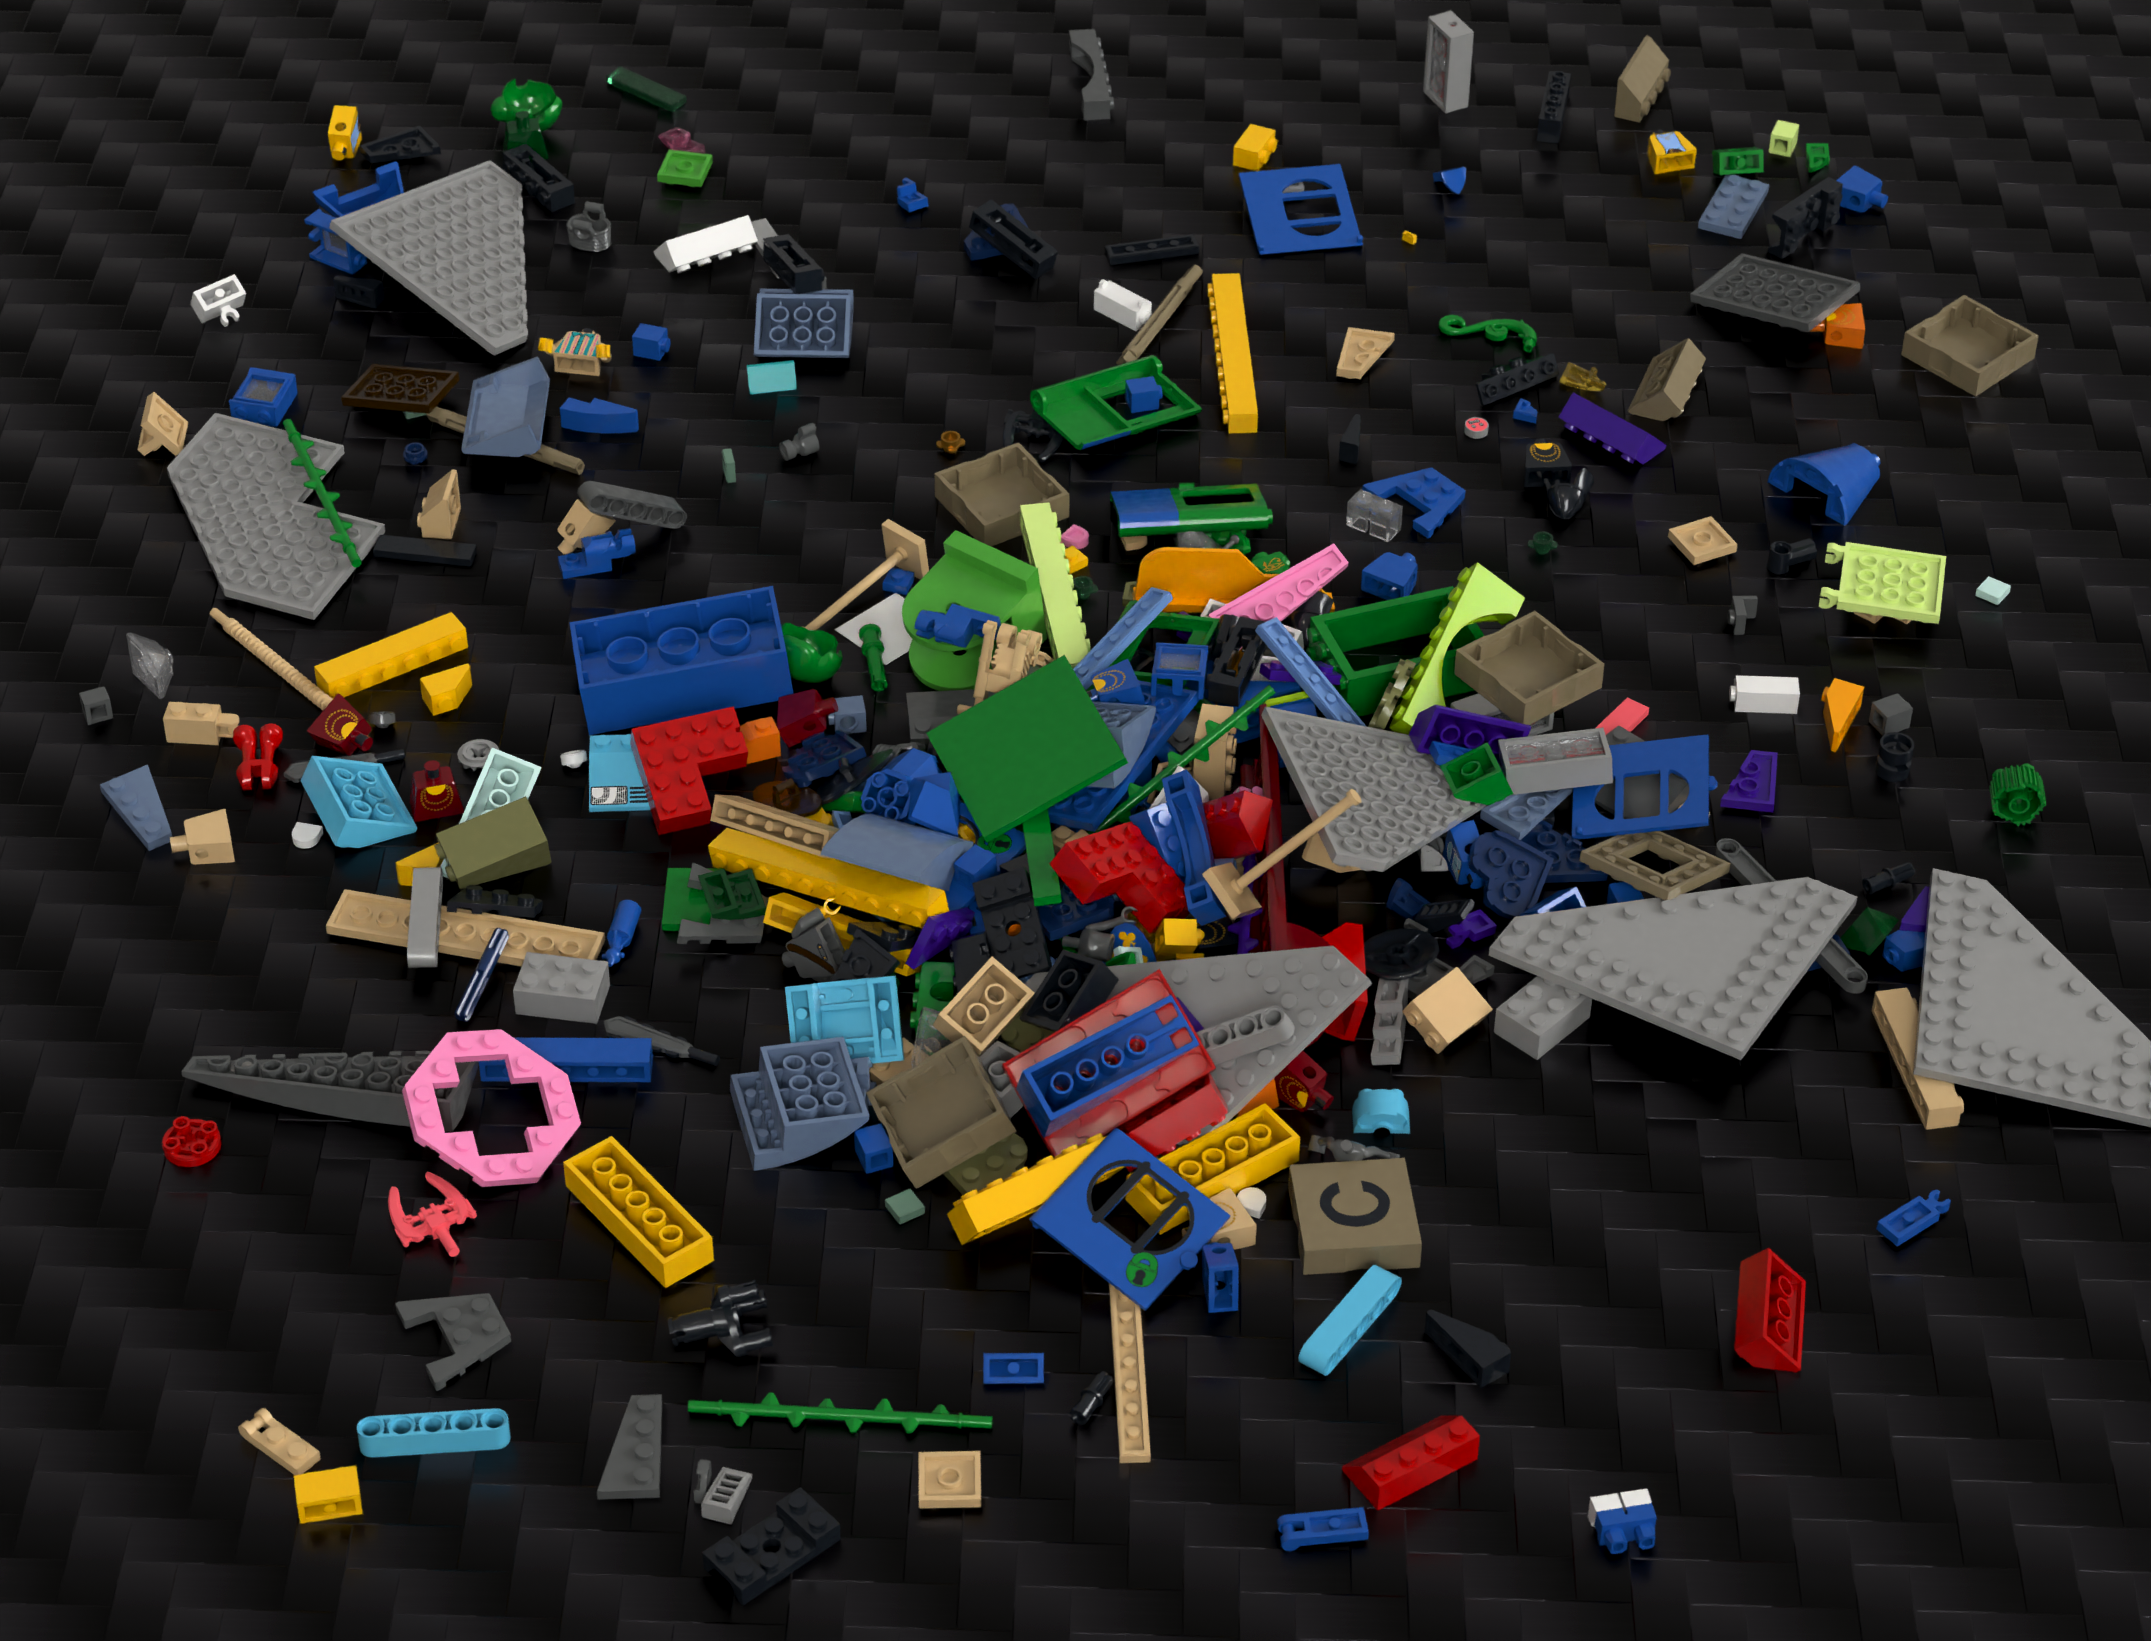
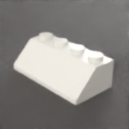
M749 215L665 241L653 252L655 257L669 272L677 270L678 273H682L691 269L690 266L698 264L700 267L711 263V259L716 257L719 260L726 259L732 256L731 252L739 250L741 254L752 250V245L758 240Z

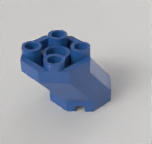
M912 748L894 757L880 772L874 773L867 779L861 795L863 810L867 814L881 815L898 821L908 819L911 781L917 777L941 774L942 771L938 768L936 756Z

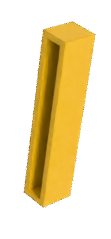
M450 612L314 666L317 687L331 698H334L338 693L343 697H347L468 648L466 628Z
M783 892L769 897L763 923L791 933L801 917L818 907L820 909L823 906ZM839 912L834 915L826 914L824 917H830L846 951L854 940L852 935L846 933L849 922L863 921ZM913 948L889 952L900 962L893 972L909 976L921 971L922 964L915 969L905 964Z

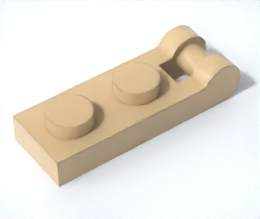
M265 1408L257 1411L254 1414L255 1418L250 1422L246 1420L238 1427L240 1434L247 1441L294 1475L305 1473L321 1460L320 1451L275 1420ZM261 1427L265 1429L263 1433L258 1431Z

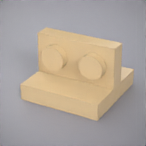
M155 392L147 396L141 421L142 431L137 450L145 456L151 451L158 450L163 445L176 456L183 450L189 422Z

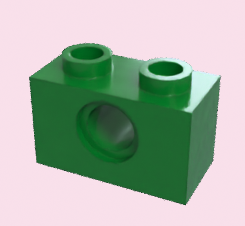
M1751 147L1713 150V173L1729 175L1764 172L1763 149Z

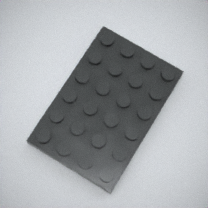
M1742 253L1690 294L1691 302L1700 304L1703 307H1712L1723 312H1732L1743 317L1756 318L1762 322H1771L1782 327H1791L1802 332H1809L1860 291V282Z

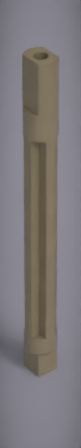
M1195 264L1189 268L1183 277L1176 282L1122 352L1121 357L1116 362L1118 365L1137 360L1203 273L1198 265Z
M435 407L430 414H426L430 421L464 434L466 416L439 407ZM542 444L536 453L523 455L577 475L582 474L585 468V464L581 459Z

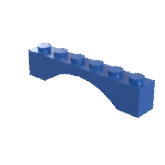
M1186 769L1163 778L1162 782L1166 801L1171 811L1184 855L1186 869L1184 892L1188 911L1202 926L1226 917L1224 906L1202 875L1206 870L1216 865L1200 788Z

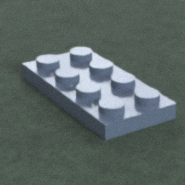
M1725 175L1701 216L1698 229L1742 239L1769 191V184L1758 180L1741 178L1737 175Z

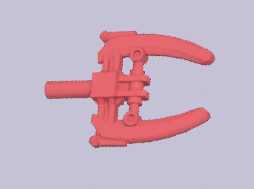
M426 1172V1181L436 1187L446 1197L445 1203L442 1205L431 1203L428 1209L424 1207L419 1208L420 1212L416 1216H405L400 1203L399 1190L397 1187H391L388 1196L389 1213L395 1227V1233L403 1247H408L409 1242H420L424 1239V1236L432 1235L434 1240L439 1238L449 1256H457L460 1250L450 1235L449 1227L455 1223L457 1225L463 1224L468 1217L472 1219L477 1217L476 1210L473 1209L468 1199H465L459 1190L444 1178L434 1173ZM444 1210L451 1211V1212L446 1213V1214H443V1213H442V1211H444ZM416 1222H423V1224L414 1227Z

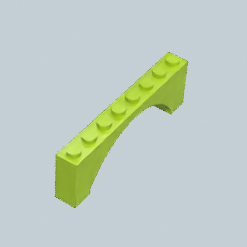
M1478 562L1470 568L1465 567L1458 575L1457 580H1459V583L1448 596L1450 601L1439 615L1441 620L1430 633L1429 638H1431V641L1420 654L1422 660L1410 675L1412 680L1401 694L1403 699L1391 715L1393 720L1389 728L1394 732L1409 735L1419 712L1433 705L1446 707L1442 689V667L1448 646L1459 630L1464 626L1481 622H1498L1503 626L1517 616L1524 602V596Z

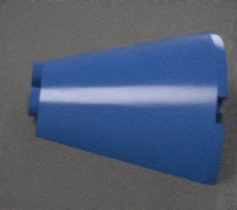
M396 161L376 168V184L338 197V190L334 184L313 191L317 203L336 218L404 193L399 166Z
M1852 443L1847 446L1787 458L1779 462L1772 469L1768 477V483L1787 493L1793 489L1794 477L1828 495L1825 515L1845 526L1879 479L1880 459L1876 454H1871L1866 448Z

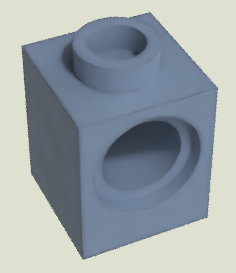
M863 695L834 698L838 705V711L828 715L829 725H834L835 731L839 730L845 734L867 732Z

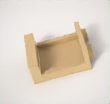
M1456 967L1413 999L1402 1012L1409 1024L1414 1026L1422 1035L1426 1044L1439 1054L1472 1026L1480 1023L1493 1009L1460 969Z

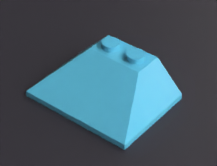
M896 976L870 977L785 987L791 1043L844 1037L851 1059L869 1057L872 1064L904 1060Z

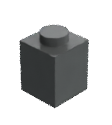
M1896 693L1872 702L1869 723L1882 736L1887 733L1902 731L1910 727L1913 708Z

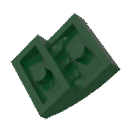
M752 868L726 875L725 869L698 875L712 918L736 920L765 915L766 906Z

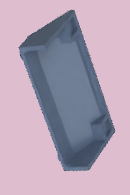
M538 356L473 380L461 448L463 454L520 457L525 454L532 455L541 448L550 378Z

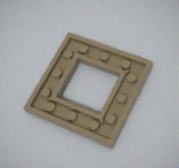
M1661 831L1616 835L1582 850L1579 861L1589 865L1593 870L1607 873L1614 880L1624 881L1632 885L1636 890L1648 892L1654 895L1655 898L1658 897L1663 900H1672L1680 894H1685L1729 873L1731 863ZM1649 850L1658 854V857L1678 863L1680 867L1661 874L1629 858Z

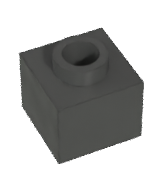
M105 686L79 693L82 712L88 725L113 719L111 702Z

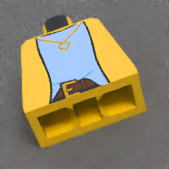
M334 105L328 130L331 156L335 160L354 158L361 143L362 134L356 107Z
M1656 130L1649 137L1647 154L1654 174L1695 168L1697 149L1680 132L1664 133L1662 130Z

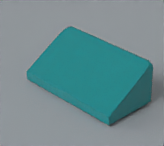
M794 360L747 365L749 393L761 394L796 390Z

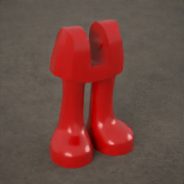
M269 723L261 727L259 733L261 759H255L257 733L254 728L249 725H240L234 729L233 741L243 754V761L238 766L236 774L244 791L253 790V777H261L263 790L273 788L278 777V767L273 763V756L283 739V731L280 726Z

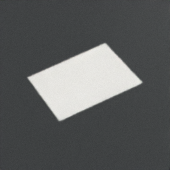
M897 593L834 629L861 648L863 641L859 638L860 628L867 624L878 625L882 633L880 641L884 644L882 659L885 665L907 653L912 642V638L907 633L902 619V606L905 598Z

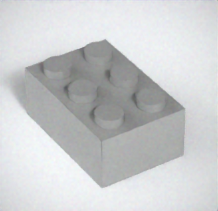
M527 952L513 989L515 1013L597 1024L610 987L608 962Z
M1537 976L1496 1008L1494 1033L1538 1060L1590 1018L1592 998Z

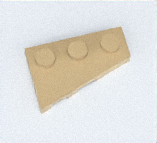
M1348 327L1337 366V376L1348 379H1360L1392 344L1395 333Z

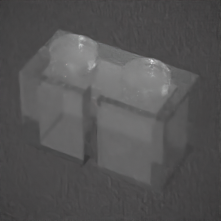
M1360 489L1347 502L1346 525L1366 532L1368 530V520H1370V535L1389 542L1401 530L1403 506Z

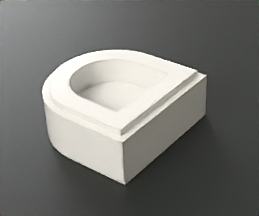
M297 822L292 831L293 844L302 849L314 847L323 835V827Z
M1254 1187L1241 1190L1237 1198L1250 1216L1260 1219L1266 1208L1265 1193Z

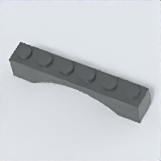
M1095 29L1069 30L1071 61L1084 68L1092 78L1088 85L1082 89L1081 109L1084 121L1110 119V110H1114V98L1111 97V85H1109V76L1106 73V62L1104 61L1103 49H1101V39L1096 36Z

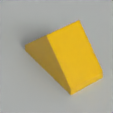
M434 845L395 862L398 883L400 885L412 886L414 868L441 866L444 859H439Z

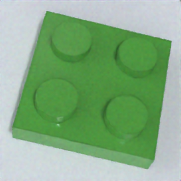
M669 150L657 174L658 182L702 187L713 163L712 155Z

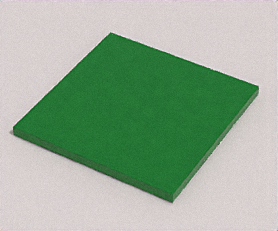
M1065 655L926 733L947 772H951L957 790L986 843L1128 763Z

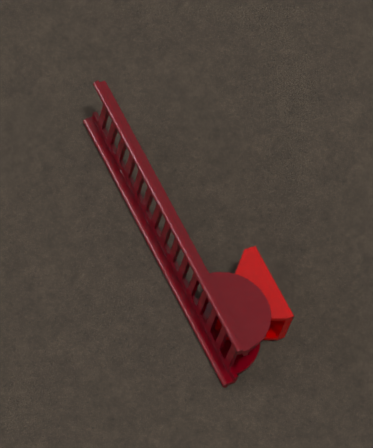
M1267 704L1259 706L1261 745L1259 759H1254L1253 765L1244 764L1240 766V787L1243 786L1251 790L1255 786L1261 787L1263 789V797L1273 800L1262 852L1256 853L1258 863L1283 845L1278 749L1261 716ZM1283 859L1254 881L1253 895L1262 906L1263 912L1251 918L1249 938L1258 939L1259 945L1248 951V953L1334 946L1366 975L1362 924L1346 922L1325 936L1320 937L1307 928L1288 923L1286 921ZM1367 989L1307 1047L1314 1044L1324 1032L1342 1040L1354 1041L1368 1004Z

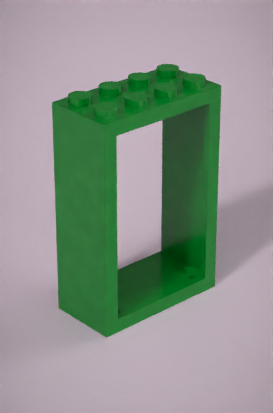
M1445 587L1310 617V628L1307 629L1309 648H1306V653L1312 661H1322L1325 664L1331 665L1336 672L1342 675L1340 685L1333 686L1358 717L1373 714L1389 682L1395 684L1396 679L1392 678L1399 662L1354 672L1343 652L1431 633L1441 620L1439 615L1450 601L1448 596L1454 587ZM1477 623L1461 628L1451 641L1454 650L1446 651L1442 667L1444 697L1475 691L1457 677L1454 672L1456 650L1485 636ZM1418 657L1409 660L1415 662L1416 667L1420 664L1422 658ZM1409 677L1404 689L1410 684L1411 677ZM1401 696L1398 699L1395 708L1401 703L1403 699Z

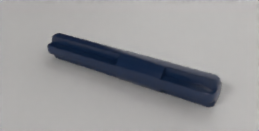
M501 928L494 930L454 1012L457 1020L469 1021L509 939L507 930Z

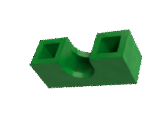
M926 961L922 964L921 972H916L915 989H919V992L913 993V1008H916V1011H911L910 1028H915L916 1040L949 1041L932 1025L939 1013L954 998L953 976H956L954 963Z

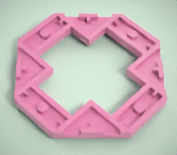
M501 1029L447 1032L402 1090L414 1141L424 1148L427 1145L440 1154V1159L457 1170L461 1168L473 1176L472 1180L482 1187L537 1183L581 1124L568 1074ZM505 1060L511 1084L538 1082L549 1126L526 1128L524 1135L528 1153L479 1156L473 1131L445 1133L434 1089L455 1088L458 1086L460 1080L455 1063Z

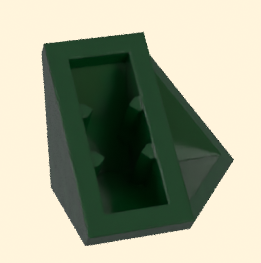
M1867 907L1840 939L1848 949L1865 952L1870 956L1899 920L1894 916Z

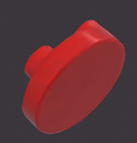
M185 1116L176 1118L173 1121V1126L166 1131L162 1139L163 1152L167 1160L181 1167H195L211 1161L221 1148V1138L217 1123L201 1119H189Z

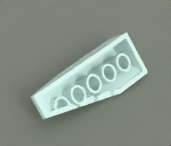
M491 748L460 823L525 796L529 799L541 767ZM444 858L440 867H442L443 877L448 878L445 867L448 864Z

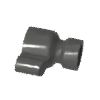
M814 423L798 428V433L794 435L792 441L786 440L779 444L780 452L786 461L795 458L797 454L807 456L819 451V442L816 436L817 429Z

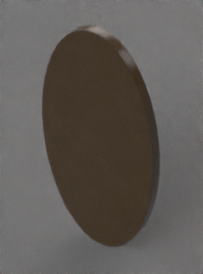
M791 778L785 781L763 783L753 791L755 802L802 817L814 815L822 807L821 798L817 792L809 787L799 788Z

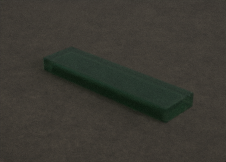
M621 66L606 75L607 83L671 112L687 102L685 95Z

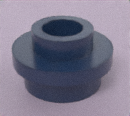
M410 443L403 452L404 460L411 464H420L428 457L427 450L421 443Z

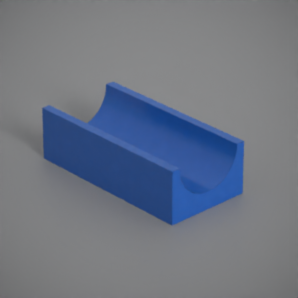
M773 586L570 622L579 690L589 735L665 722L733 706L734 709L775 702L779 700V697L794 694Z

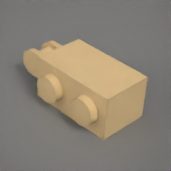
M169 702L163 717L166 740L170 743L219 745L221 737L233 738V731L239 724V716L222 713L221 706L218 704Z

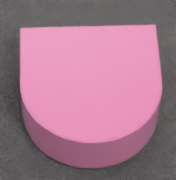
M1073 524L1061 535L1060 543H1064L1066 547L1085 548L1089 543V533L1087 530Z

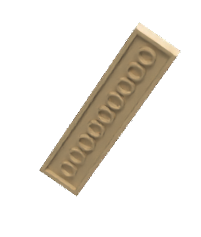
M344 889L326 924L327 934L407 947L411 900ZM441 906L439 953L480 959L496 928L507 930L509 935L498 963L522 966L527 952L597 960L605 942L604 932L484 912L482 914H472V910L457 908V913L447 912V906Z

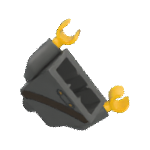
M835 896L829 897L822 908L819 909L817 907L801 917L791 932L792 939L786 943L788 951L782 954L783 964L788 968L795 966L799 976L802 978H812L820 983L830 982L833 974H836L842 963L841 958L845 952L830 917H824L826 914L834 915L840 910L841 906L835 910H831L828 907V902L834 900Z

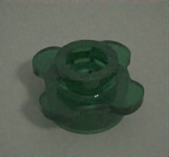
M1537 532L1534 534L1533 540L1528 541V547L1534 548L1541 555L1547 554L1551 549H1556L1558 543L1553 541V536L1548 532Z
M1079 576L1073 580L1074 588L1072 590L1077 591V596L1081 600L1088 599L1092 593L1098 591L1097 585H1093V581L1089 577Z

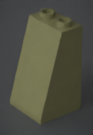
M526 796L436 833L438 844L434 845L437 855L440 860L445 858L448 864L445 867L450 882L456 881L459 890L469 885H478L551 864L548 840Z

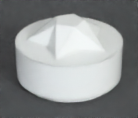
M584 750L569 751L560 755L561 764L571 768H578L582 762L588 760Z

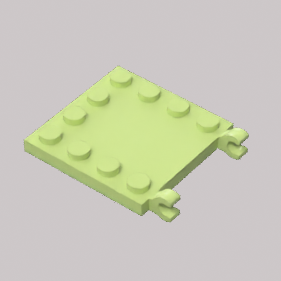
M1846 542L1845 546L1828 543L1827 552L1834 554H1826L1825 562L1835 564L1843 560L1839 590L1822 587L1820 596L1828 597V599L1820 598L1819 607L1827 609L1837 605V609L1847 612H1860L1873 616L1880 615L1901 620L1908 619L1923 623L1939 624L1946 556Z

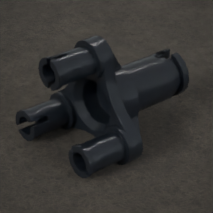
M756 1280L734 1286H729V1284L718 1286L714 1299L710 1302V1307L679 1314L676 1318L673 1316L668 1317L670 1334L673 1333L674 1335L672 1337L674 1346H679L681 1342L687 1344L718 1336L737 1358L748 1355L750 1351L774 1346L769 1328L744 1335L740 1328L742 1313L768 1308L767 1299L764 1297V1289L759 1291Z

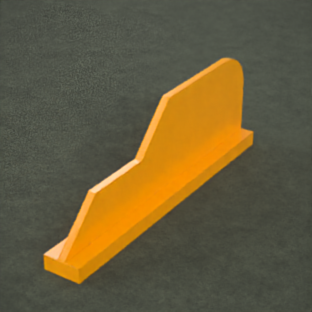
M1163 547L1149 552L1141 560L1136 587H1133L1132 597L1133 600L1138 601L1151 587L1171 592L1173 600L1161 612L1184 611L1186 613H1202L1210 598L1228 604L1279 574H1263L1238 549ZM1322 588L1319 590L1333 599L1332 593L1325 592ZM1334 602L1329 613L1335 612Z

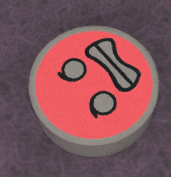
M1469 418L1465 422L1464 432L1470 438H1483L1488 434L1489 423L1483 418Z

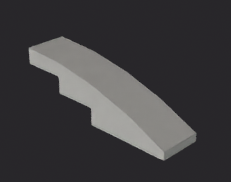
M1379 978L1374 1002L1376 1015L1372 1029L1374 1036L1371 1052L1372 1065L1400 1064L1406 1025V1016L1402 1011L1406 1008L1408 1002L1409 979L1390 981Z

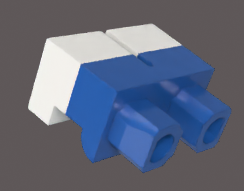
M1647 1488L1621 1492L1620 1498L1617 1493L1590 1497L1588 1519L1591 1526H1595L1600 1546L1606 1545L1611 1554L1622 1553L1627 1550V1541L1636 1540L1638 1547L1641 1549L1654 1547L1657 1517Z

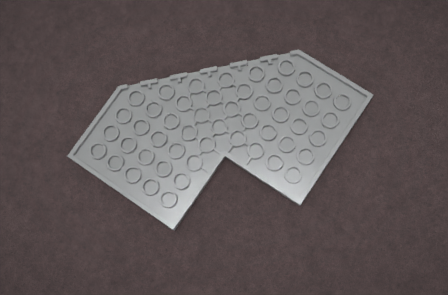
M214 413L167 467V472L218 583L226 597L315 620L357 567L352 566L347 554L343 552L342 544L330 540V535L336 533L330 519L317 517L316 513L324 508L303 503L314 489L304 487L303 485L304 482L310 480L304 466L291 464V460L296 458L298 454L293 444L289 441L287 432L274 427ZM301 435V440H311L314 442V445L308 448L307 452L314 466L326 470L327 475L344 454V445ZM337 512L341 520L352 523V528L346 531L352 543L355 544L357 554L362 561L376 544L379 535L385 533V524Z

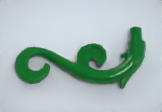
M1447 315L1442 317L1438 324L1439 330L1446 335L1454 336L1485 331V336L1492 341H1503L1507 338L1508 330L1518 333V336L1523 339V350L1527 353L1531 352L1537 343V335L1534 329L1522 319L1520 321L1493 319L1466 326V322L1462 317ZM1450 325H1458L1461 328H1453Z

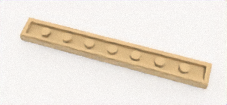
M1109 1283L1120 1463L1150 1462L1151 1455L1141 1308Z

